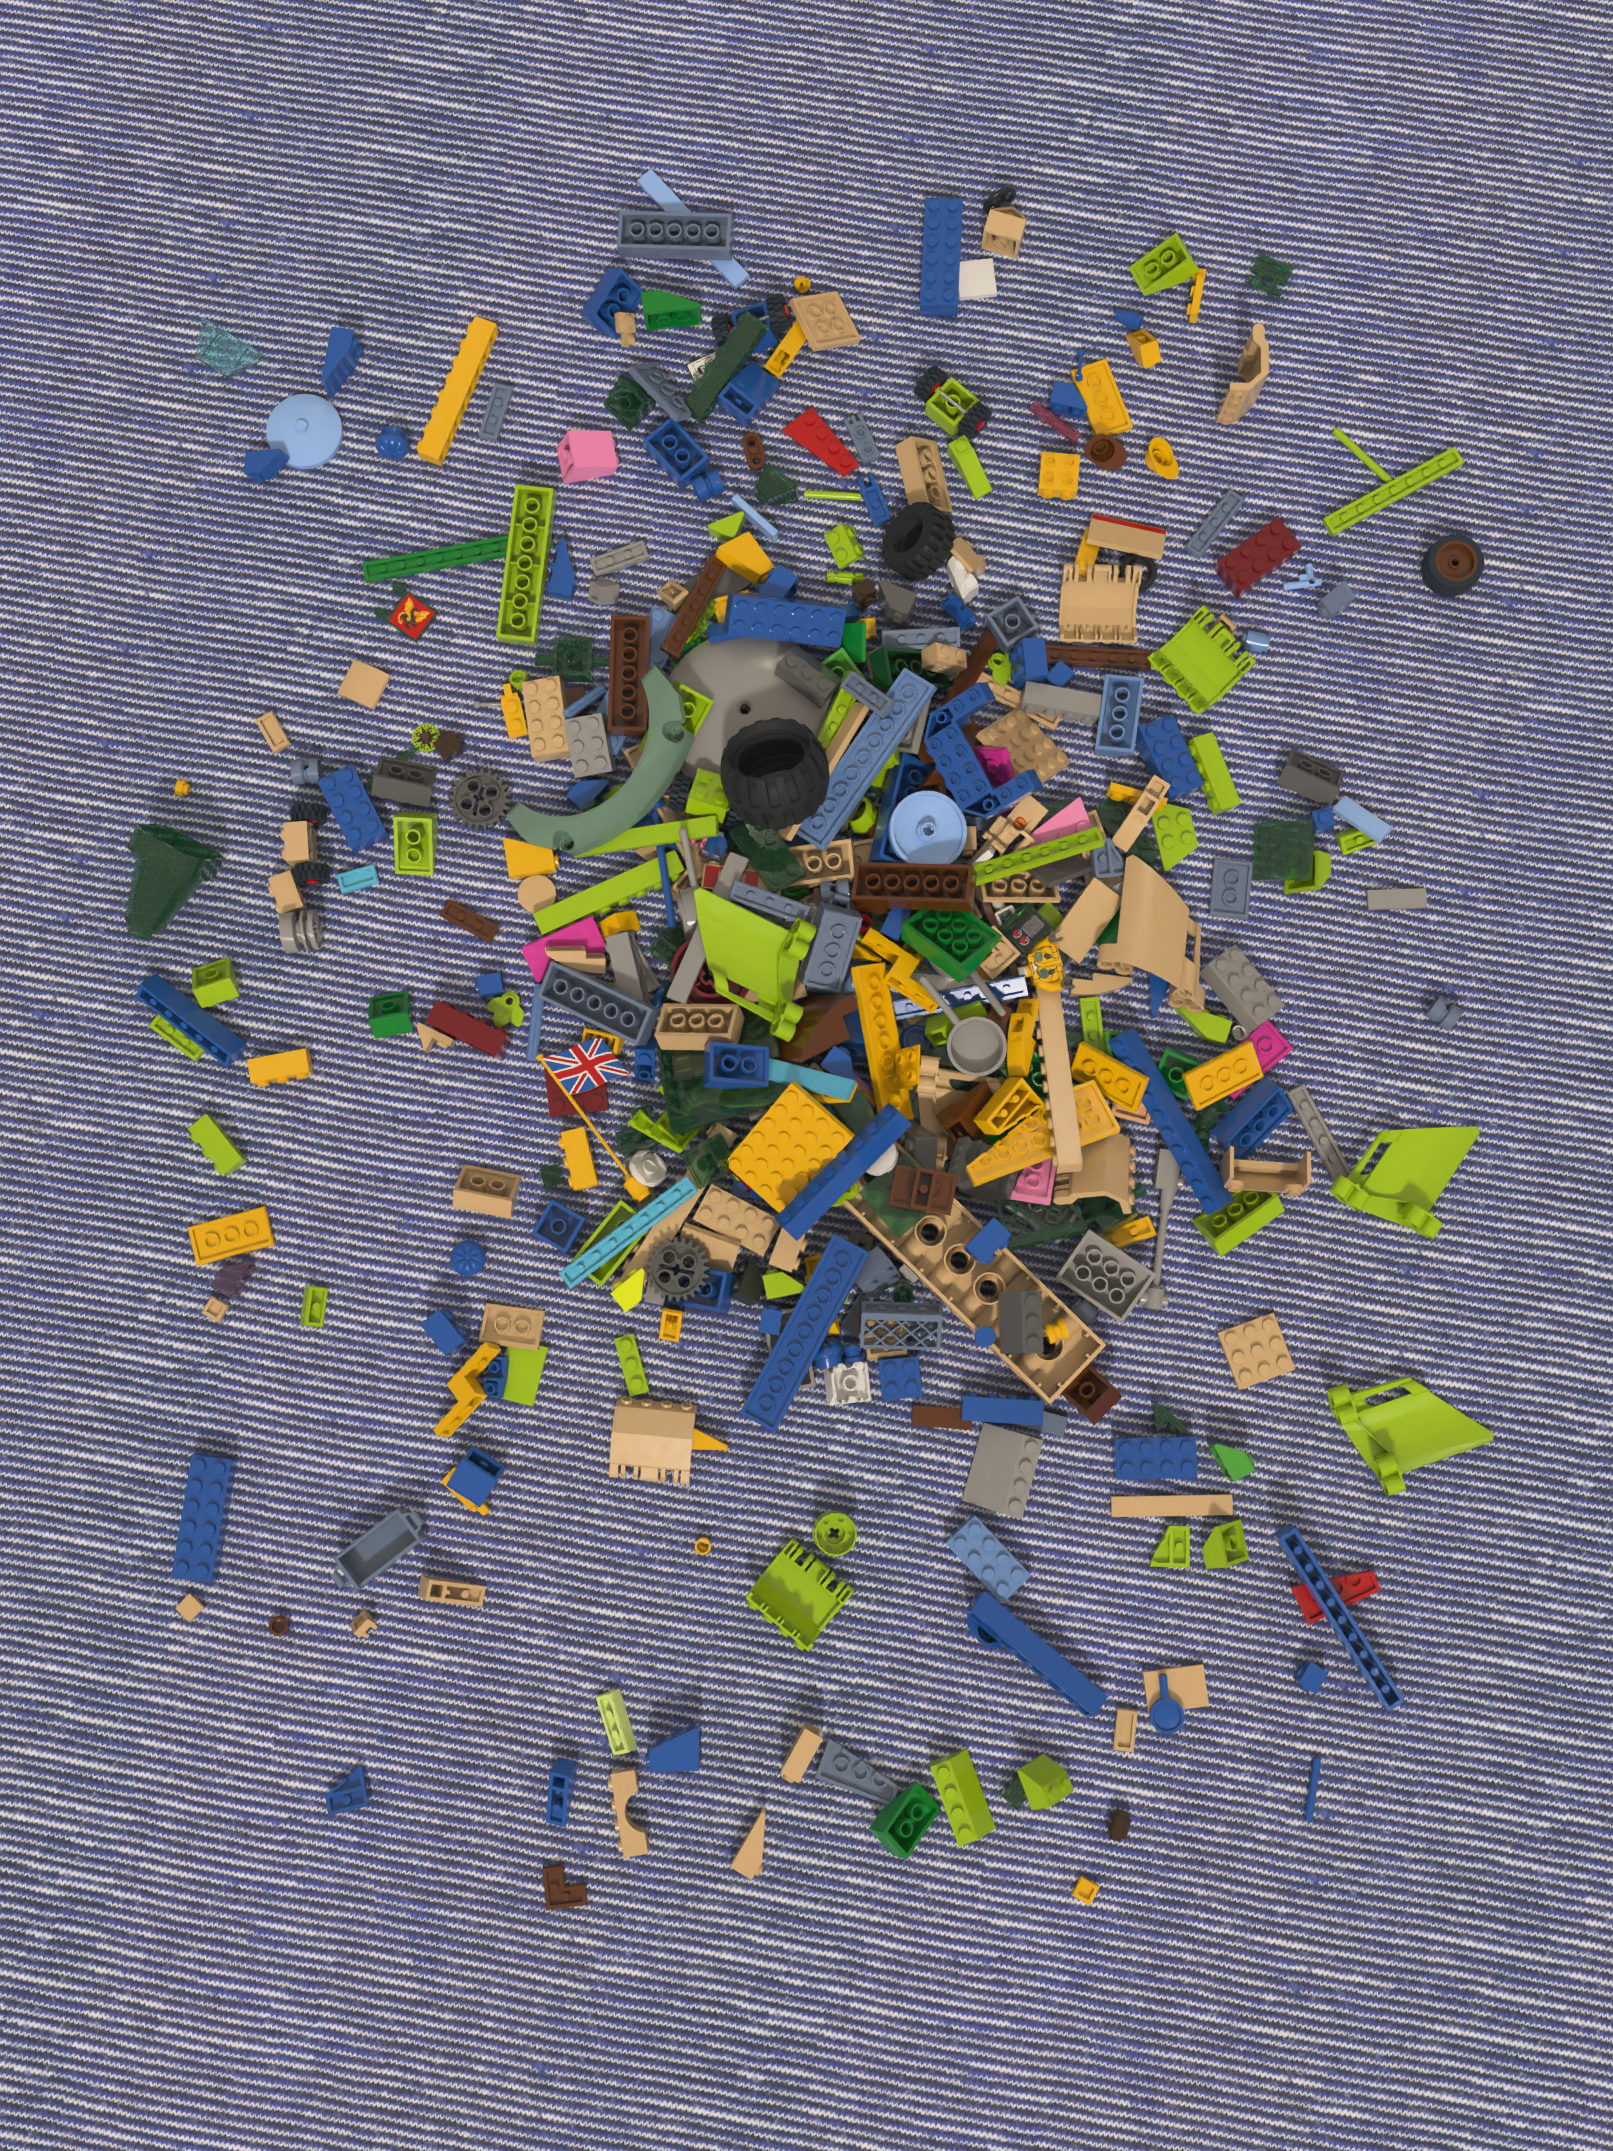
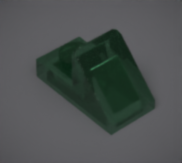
M1157 1401L1151 1403L1153 1431L1155 1433L1166 1422L1168 1423L1166 1427L1175 1434L1177 1431L1182 1434L1188 1428Z

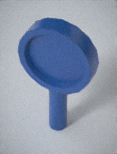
M1159 1674L1161 1698L1152 1704L1149 1710V1719L1157 1731L1162 1734H1172L1182 1727L1185 1714L1180 1704L1174 1699L1169 1698L1167 1674Z

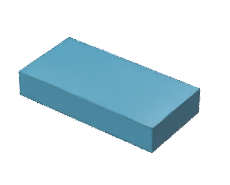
M374 864L337 874L342 894L380 884Z

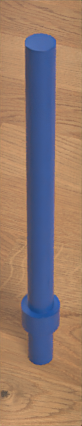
M651 813L653 825L661 824L659 813ZM658 845L656 848L668 927L673 928L676 927L665 849L664 845Z

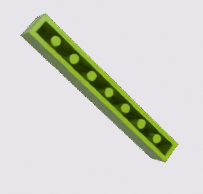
M672 850L665 855L669 882H676L685 873V870L676 850ZM658 857L533 913L542 936H546L590 915L595 918L594 916L599 913L602 915L612 911L613 907L617 905L620 907L630 903V899L635 897L642 898L652 889H662Z

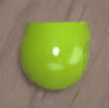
M864 796L862 801H865L866 806L856 811L848 824L855 833L866 834L878 822L876 808Z

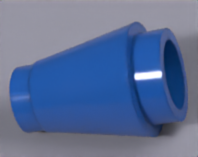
M1117 309L1114 316L1115 321L1133 331L1140 329L1144 319V315L1140 314V312Z

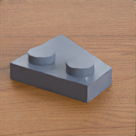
M1103 838L1105 841L1104 846L1090 850L1093 877L1102 879L1124 876L1125 865L1122 862L1123 858L1115 850L1112 840L1110 838Z

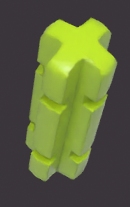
M828 571L826 581L827 583L837 581V583L852 584L853 582L859 584L864 581V574H853V572H838L837 574L833 571Z

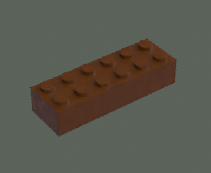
M611 616L607 728L610 736L644 737L649 728V706L641 678L651 668L652 622L650 616Z
M856 862L851 900L856 908L973 911L977 873L973 865Z

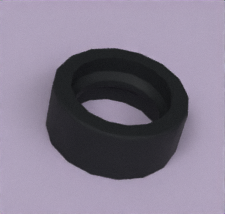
M1132 554L1122 563L1119 577L1124 578L1126 565L1134 563L1143 564L1149 570V578L1140 584L1138 593L1144 592L1153 585L1157 575V566L1152 558Z

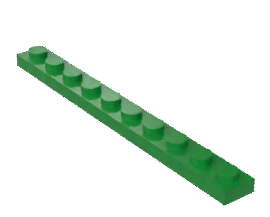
M509 535L364 562L362 565L366 583H372L504 558L507 554ZM551 538L550 549L554 548L553 538Z

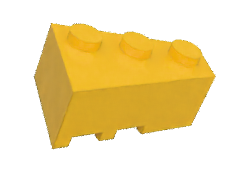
M1008 1077L973 1121L984 1134L999 1135L1017 1124L1022 1118L1030 1116L1033 1111L1044 1107L1045 1104L1022 1077Z

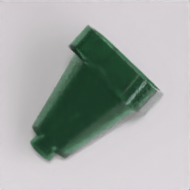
M157 823L137 824L127 844V849L136 854L124 920L130 924L127 930L128 933L145 941H150L153 934L161 935L198 886L204 881L215 880L224 857L215 850L171 827Z

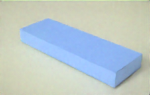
M738 494L731 498L732 506L739 512L743 511L745 518L773 543L778 539V530Z
M1344 796L1332 809L1333 813L1377 843H1380L1392 831L1390 825L1347 796Z

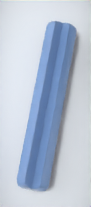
M603 684L598 685L564 709L563 715L565 718H573L607 693Z

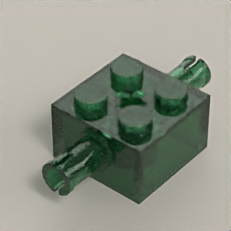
M554 637L552 654L535 653V666H552V675L560 676L564 682L594 683V669L596 667H609L610 655L595 654L593 638Z
M1141 1183L1135 1186V1189H1132L1135 1200L1147 1194L1145 1187L1142 1188L1143 1185ZM1107 1196L1085 1197L1082 1199V1207L1087 1215L1074 1221L1072 1224L1075 1229L1077 1228L1076 1231L1078 1233L1094 1225L1102 1238L1137 1219L1138 1211L1132 1205L1131 1213L1123 1214L1120 1202ZM1108 1206H1109L1110 1208L1112 1207L1113 1210H1112V1211H1111V1209H1107V1210H1106V1207H1108Z

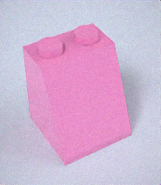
M567 431L557 447L563 484L612 475L619 465L618 456L615 454V440L612 438L611 431Z

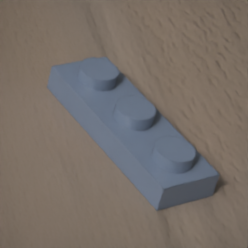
M494 383L478 434L479 438L498 443L513 394V387Z
M854 671L840 685L843 690L882 719L885 718L896 704Z

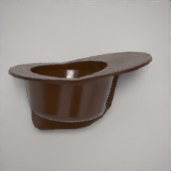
M1103 433L1088 438L1089 441L1085 445L1084 450L1088 460L1107 471L1117 470L1124 465L1127 459V452L1122 444Z

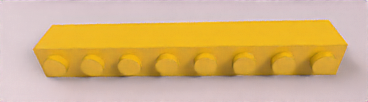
M477 316L468 325V334L461 341L459 355L455 356L453 369L447 374L446 385L439 393L438 404L432 409L430 423L426 424L424 437L417 444V452L422 460L441 467L499 333L496 323Z

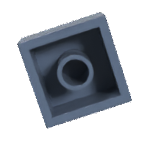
M1016 596L985 616L984 624L1004 654L1008 653L1022 638H1032L1037 635L1039 630L1038 624L1019 596Z
M876 1246L870 1251L855 1284L869 1301L880 1298L886 1289L894 1286L901 1278V1275L884 1252Z

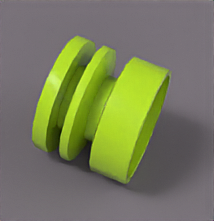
M836 1510L826 1511L820 1514L814 1521L812 1538L818 1548L825 1554L842 1556L854 1547L857 1539V1529L853 1521L844 1513ZM830 1528H838V1530L836 1531V1537H834L833 1535L829 1536V1534L831 1533Z

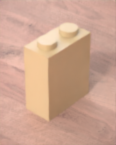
M806 1721L804 1722L781 1764V1773L785 1780L790 1783L794 1781L800 1782L823 1740V1731Z

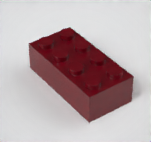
M1277 517L1220 559L1213 570L1238 599L1297 555L1302 546L1279 517Z
M444 1000L442 1003L435 1002L425 1021L431 1027L500 1061L503 1060L512 1042L506 1030L498 1026L494 1029L489 1022L479 1017L475 1020L471 1013L463 1009L457 1011L454 1005Z

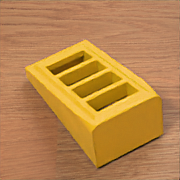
M584 1027L581 1043L590 1040L591 1033L594 1034L593 1039L598 1038L600 1035L605 1043L606 1038L609 1037L607 1046L614 1055L622 1054L625 1039L610 1032Z

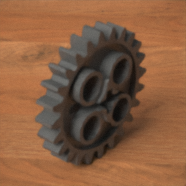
M481 768L480 773L473 769L472 775L466 771L465 778L459 775L461 782H453L456 789L450 788V791L454 795L448 796L449 800L453 801L448 805L450 808H454L451 813L452 815H457L455 817L456 821H461L463 827L468 824L469 830H472L475 826L477 832L480 831L482 826L485 831H487L488 825L494 829L495 822L501 825L500 817L506 819L504 811H510V808L506 805L512 804V801L507 799L512 794L506 792L509 786L503 785L505 780L503 778L499 779L498 773L492 776L491 770L485 774L483 768ZM478 784V790L470 791L472 785ZM492 790H496L497 795L493 798H489V792ZM483 797L484 801H479L478 804L477 799ZM471 802L472 807L470 809H463L465 803ZM485 808L491 809L488 815H481Z
M678 1237L674 1238V1242L667 1238L666 1245L660 1241V1249L654 1246L655 1254H648L652 1260L645 1261L647 1265H650V1268L644 1270L650 1273L646 1280H652L649 1287L656 1286L654 1293L656 1294L661 1291L662 1299L669 1295V1301L676 1297V1301L679 1302L681 1296H683L684 1300L687 1301L688 1294L694 1298V1290L701 1292L702 1290L699 1285H706V1282L702 1279L709 1277L708 1274L704 1273L705 1270L710 1269V1267L704 1266V1263L709 1259H702L705 1251L699 1253L700 1245L693 1247V1240L687 1244L685 1237H683L681 1242H679ZM666 1252H672L675 1255L674 1262L668 1263L665 1260L664 1255ZM691 1256L694 1259L695 1264L693 1267H687L684 1264L685 1257ZM660 1264L671 1267L679 1264V1268L694 1271L695 1274L679 1272L676 1275L675 1270L661 1268ZM666 1271L670 1274L669 1282H663L660 1279L661 1272ZM681 1276H687L690 1279L689 1286H681L679 1282Z

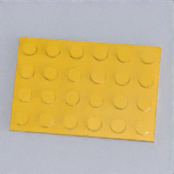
M793 1081L724 1164L780 1213L844 1149L855 1134L796 1081Z

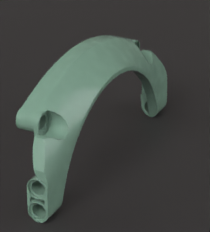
M655 664L641 678L649 706V729L644 751L629 779L604 803L576 815L549 816L540 814L519 801L506 814V818L529 844L556 850L559 846L564 852L573 856L584 854L610 842L631 828L654 807L667 791L680 771L694 743L695 737L693 733L682 725L686 718L683 699L678 693V688L658 665Z

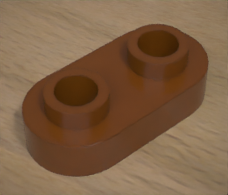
M749 432L742 438L745 458L751 470L760 471L766 465L764 449L760 436L754 432ZM751 442L755 443L752 447L748 445ZM754 460L760 461L758 464L753 463Z

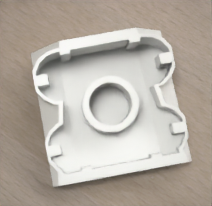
M952 556L948 561L946 572L954 592L964 602V605L961 607L963 608L977 595L979 585L976 578L965 570L963 564L955 556Z
M867 1361L841 1363L832 1368L823 1369L828 1405L871 1401Z

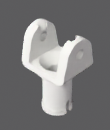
M991 902L996 911L995 917L1001 930L1004 929L1000 918L1009 913L1015 922L1020 921L1012 905L1006 906L1004 902Z

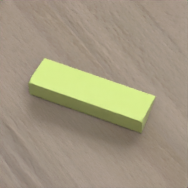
M620 1689L597 1695L596 1700L613 1756L629 1753L636 1749L637 1744Z

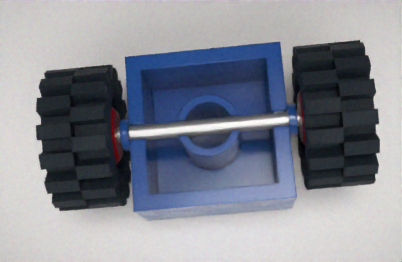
M780 293L766 298L765 301L732 312L733 321H731V317L727 313L712 318V332L715 335V341H717L720 350L725 352L738 347L745 357L779 345L778 333L793 327L790 309L785 301V297Z

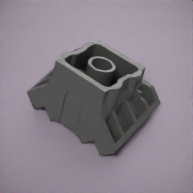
M964 1136L957 1140L948 1173L958 1175L957 1192L991 1202L992 1199L1002 1201L1011 1198L1018 1171L974 1187L966 1172V1166L993 1146L983 1143L981 1140L972 1141L969 1136Z

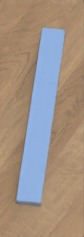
M652 169L637 180V184L663 212H691ZM733 257L732 261L708 260L735 290L749 279V274Z

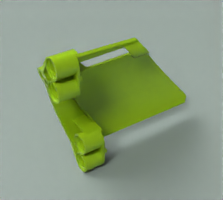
M702 887L693 890L701 941L709 971L712 972L716 992L770 1021V1034L789 1042L795 1033V1025L800 1020L804 1010L803 1007L792 1002L799 960H803L806 956L809 942L813 939L817 926L798 917L788 930ZM727 979L756 992L759 998L758 1005L729 992Z
M1477 1126L1381 1130L1348 1177L1345 1178L1340 1173L1329 1189V1192L1337 1201L1347 1204L1354 1210H1362L1411 1228L1433 1240L1444 1223L1433 1217L1434 1214L1429 1211L1479 1136L1480 1131ZM1380 1142H1391L1372 1172L1367 1175H1361V1171Z
M1408 1376L1350 1393L1347 1383L1327 1389L1329 1408L1368 1466L1375 1473L1387 1496L1407 1490L1402 1478L1403 1473L1493 1441V1432L1459 1412ZM1397 1386H1401L1410 1392V1394L1376 1406H1371L1364 1401V1398Z

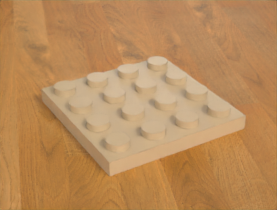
M1017 708L987 726L975 736L984 746L1008 748L1015 777L1026 770L1034 769L1043 784L1071 763L1066 754L1057 748L1053 741L1040 730L1039 726L1034 724L1024 711Z

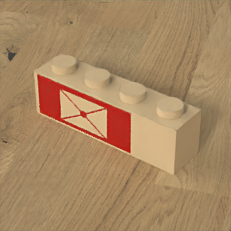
M709 861V864H704L702 888L713 891L724 867L720 866V862ZM748 866V870L745 869L740 881L781 895L783 874H779V870L768 869V872H762L758 867Z

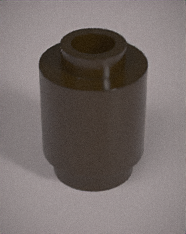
M1115 1809L1114 1813H1111L1106 1832L1110 1835V1839L1121 1842L1122 1839H1127L1131 1823L1130 1813Z

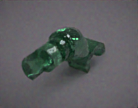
M1229 1095L1210 1104L1211 1106H1206L1195 1118L1194 1128L1196 1129V1135L1206 1153L1209 1151L1210 1131L1220 1115L1218 1112L1224 1113L1232 1108L1224 1102L1228 1099Z

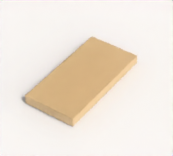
M1092 877L1055 929L1060 930L1055 934L1056 939L1063 937V940L1053 944L1057 943V947L1061 952L1080 964L1121 907L1122 897L1097 878Z

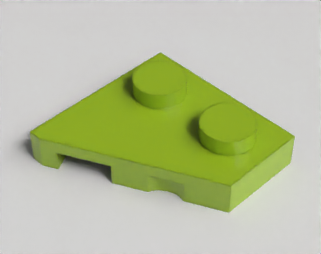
M1168 1525L1149 1562V1566L1190 1567V1526Z

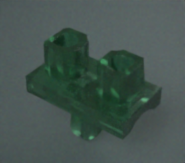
M899 1282L894 1287V1302L914 1303L913 1289H911L907 1282Z

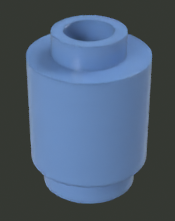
M1247 630V633L1242 634L1240 644L1246 650L1262 653V651L1267 652L1270 637L1266 636L1265 633Z

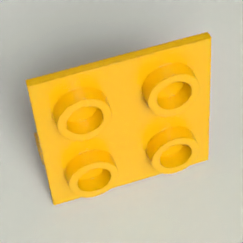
M920 1045L896 1050L895 1090L902 1088L913 1090V1086L920 1083Z

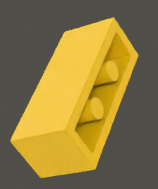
M307 1049L247 1060L250 1081L258 1087L269 1086V1082L275 1081L277 1083L289 1082L290 1078L295 1077L297 1080L306 1079L308 1075L314 1074L310 1051Z
M580 1127L561 1132L562 1137L559 1138L561 1150L565 1149L566 1157H563L565 1168L570 1170L571 1176H568L570 1188L574 1187L575 1191L599 1186L586 1128Z

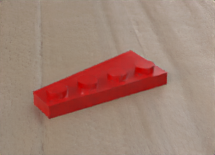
M812 407L782 429L784 435L791 437L799 446H803L810 451V454L824 461L828 467L843 478L859 467L856 459Z
M1372 1570L1328 1578L1346 1607L1381 1590ZM1304 1584L1290 1586L1308 1625L1324 1618L1323 1613Z

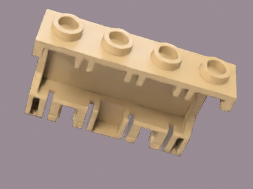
M1260 323L1253 326L1238 361V374L1246 383L1229 384L1226 398H1223L1222 406L1219 407V414H1216V423H1222L1223 425L1235 423L1254 406L1269 374V342L1265 339V329Z
M1064 563L1059 600L1058 632L1060 641L1066 643L1074 641L1084 643L1102 642L1105 644L1112 642L1122 644L1137 643L1136 608L1142 577V565H1133L1132 575L1131 565H1126L1124 578H1118V565H1113L1112 571V565L1094 564L1092 576V564H1087L1086 577H1079V564L1074 565L1073 572V564Z
M1120 1133L1081 1146L1083 1161L1081 1172H1055V1183L1058 1186L1054 1188L1053 1202L1057 1205L1072 1204L1078 1198L1107 1196L1120 1202L1123 1214L1131 1213L1132 1205H1135L1132 1189H1135L1133 1173H1136V1166L1133 1158L1136 1157V1147L1132 1146L1130 1138Z
M618 1398L615 1405L611 1433L609 1477L618 1478L621 1465L620 1478L625 1479L627 1475L626 1467L634 1466V1480H638L639 1467H641L640 1480L658 1482L659 1469H661L660 1482L665 1483L667 1478L666 1470H674L673 1483L678 1484L679 1471H681L680 1484L689 1485L697 1406L691 1403L676 1404L671 1401L655 1402L651 1399Z

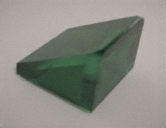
M559 1164L540 1169L544 1189L564 1184Z

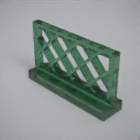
M1054 1190L1052 1191V1197H1051L1052 1200H1053V1197H1054V1196H1053V1195H1054ZM1078 1199L1074 1201L1075 1208L1071 1206L1072 1204L1063 1205L1067 1209L1062 1217L1052 1212L1055 1203L1052 1204L1050 1209L1040 1204L1032 1203L1035 1207L1030 1214L1020 1209L1024 1201L1011 1200L996 1204L1000 1223L1006 1229L1009 1228L1010 1224L1021 1229L1017 1236L1009 1237L1011 1242L1006 1248L1010 1252L1085 1234L1087 1231ZM1009 1206L1016 1211L1011 1219L1003 1215L1001 1208ZM1037 1207L1047 1212L1043 1221L1032 1216ZM1069 1209L1077 1213L1078 1221L1070 1222L1064 1218ZM1018 1212L1028 1217L1023 1226L1013 1221ZM1049 1214L1060 1220L1057 1226L1051 1227L1045 1223ZM1030 1219L1040 1224L1037 1231L1032 1232L1025 1228Z

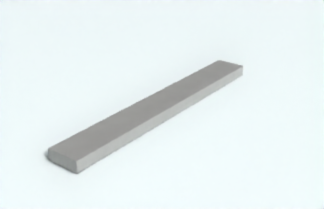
M730 852L712 893L731 902L732 900L728 899L734 880H741L749 859ZM698 925L666 995L667 998L684 1005L687 1003L706 960Z

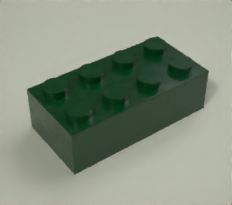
M881 647L869 654L874 686L882 693L889 691L904 668L936 686L937 690L933 696L949 689L947 675L922 669L921 649Z

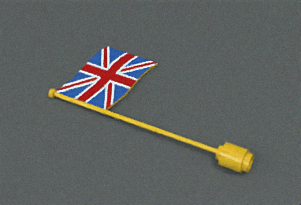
M602 1038L585 1041L564 1052L544 1057L542 1053L536 1057L537 1061H541L627 1176L624 1179L626 1181L624 1187L632 1198L639 1203L647 1199L652 1194L650 1187L641 1184L632 1174H629L571 1096L592 1090L612 1079L628 1076L627 1071Z

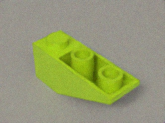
M980 1000L952 1009L961 1021L969 1017H988V1012ZM943 1012L927 1018L925 1035L931 1044L936 1047L947 1043L949 1034L955 1025Z
M1172 1007L1203 1040L1219 1046H1223L1226 1043L1233 1022L1228 1020L1227 1016L1209 1014L1210 1011L1204 1009L1201 1013H1191L1186 1010V1007Z

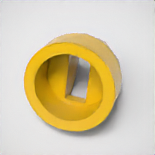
M798 276L794 280V287L800 293H805L810 287V281L805 276Z
M707 1537L699 1538L695 1543V1550L701 1555L709 1553L712 1546L710 1539Z

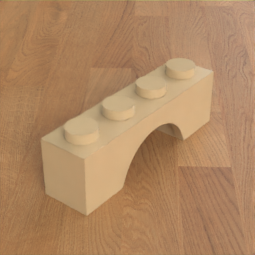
M633 1766L612 1770L610 1777H608L609 1790L613 1789L614 1797L611 1798L612 1810H616L617 1813L614 1823L616 1831L620 1832L621 1839H618L619 1852H623L624 1858L648 1854L650 1848L647 1829L633 1823L627 1813V1801L640 1787L637 1768Z

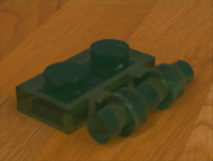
M1259 253L1251 270V273L1257 275L1255 279L1248 276L1245 283L1251 285L1252 289H1260L1266 292L1270 297L1280 298L1283 291L1276 287L1277 285L1286 286L1294 268ZM1262 278L1271 281L1272 285L1262 282Z

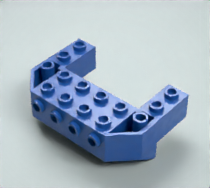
M979 682L930 714L924 743L927 753L933 757L936 763V770L942 774L946 788L953 794L954 802L961 811L990 818L1016 807L1018 802L1044 786L1034 769L1022 772L1002 786L993 787L962 731V729L972 724L970 716L996 700L988 683Z

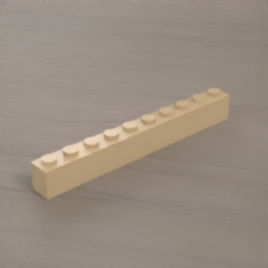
M1036 985L1035 993H1031V999H1037L1040 1002L1036 1022H1038L1036 1039H1040L1041 1044L1038 1045V1056L1042 1057L1043 1063H1040L1041 1075L1045 1076V1081H1042L1043 1093H1047L1045 1111H1049L1050 1116L1047 1117V1128L1051 1129L1052 1135H1049L1050 1148H1054V1154L1051 1155L1052 1166H1056L1057 1173L1081 1172L1083 1161L1060 990L1048 992L1039 989Z
M717 1123L716 1126H710L706 1133L709 1136L705 1143L700 1142L696 1149L698 1155L695 1159L691 1158L685 1167L688 1170L685 1176H688L699 1192L646 1231L643 1235L646 1237L642 1244L638 1242L632 1252L635 1256L631 1261L627 1260L622 1267V1270L625 1271L622 1277L619 1278L617 1276L611 1287L619 1281L624 1283L629 1279L627 1275L635 1268L638 1270L650 1268V1265H647L645 1261L652 1260L648 1254H655L654 1246L660 1249V1241L666 1245V1239L669 1238L672 1242L738 1136L736 1133L720 1123ZM680 1175L679 1178L677 1179L676 1183H677L678 1181H680L682 1178H684L685 1176ZM645 1272L644 1285L647 1282L646 1278L650 1276L648 1272Z

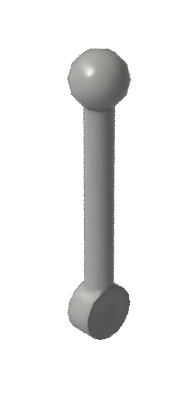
M474 702V707L477 709L484 706H502L501 702Z

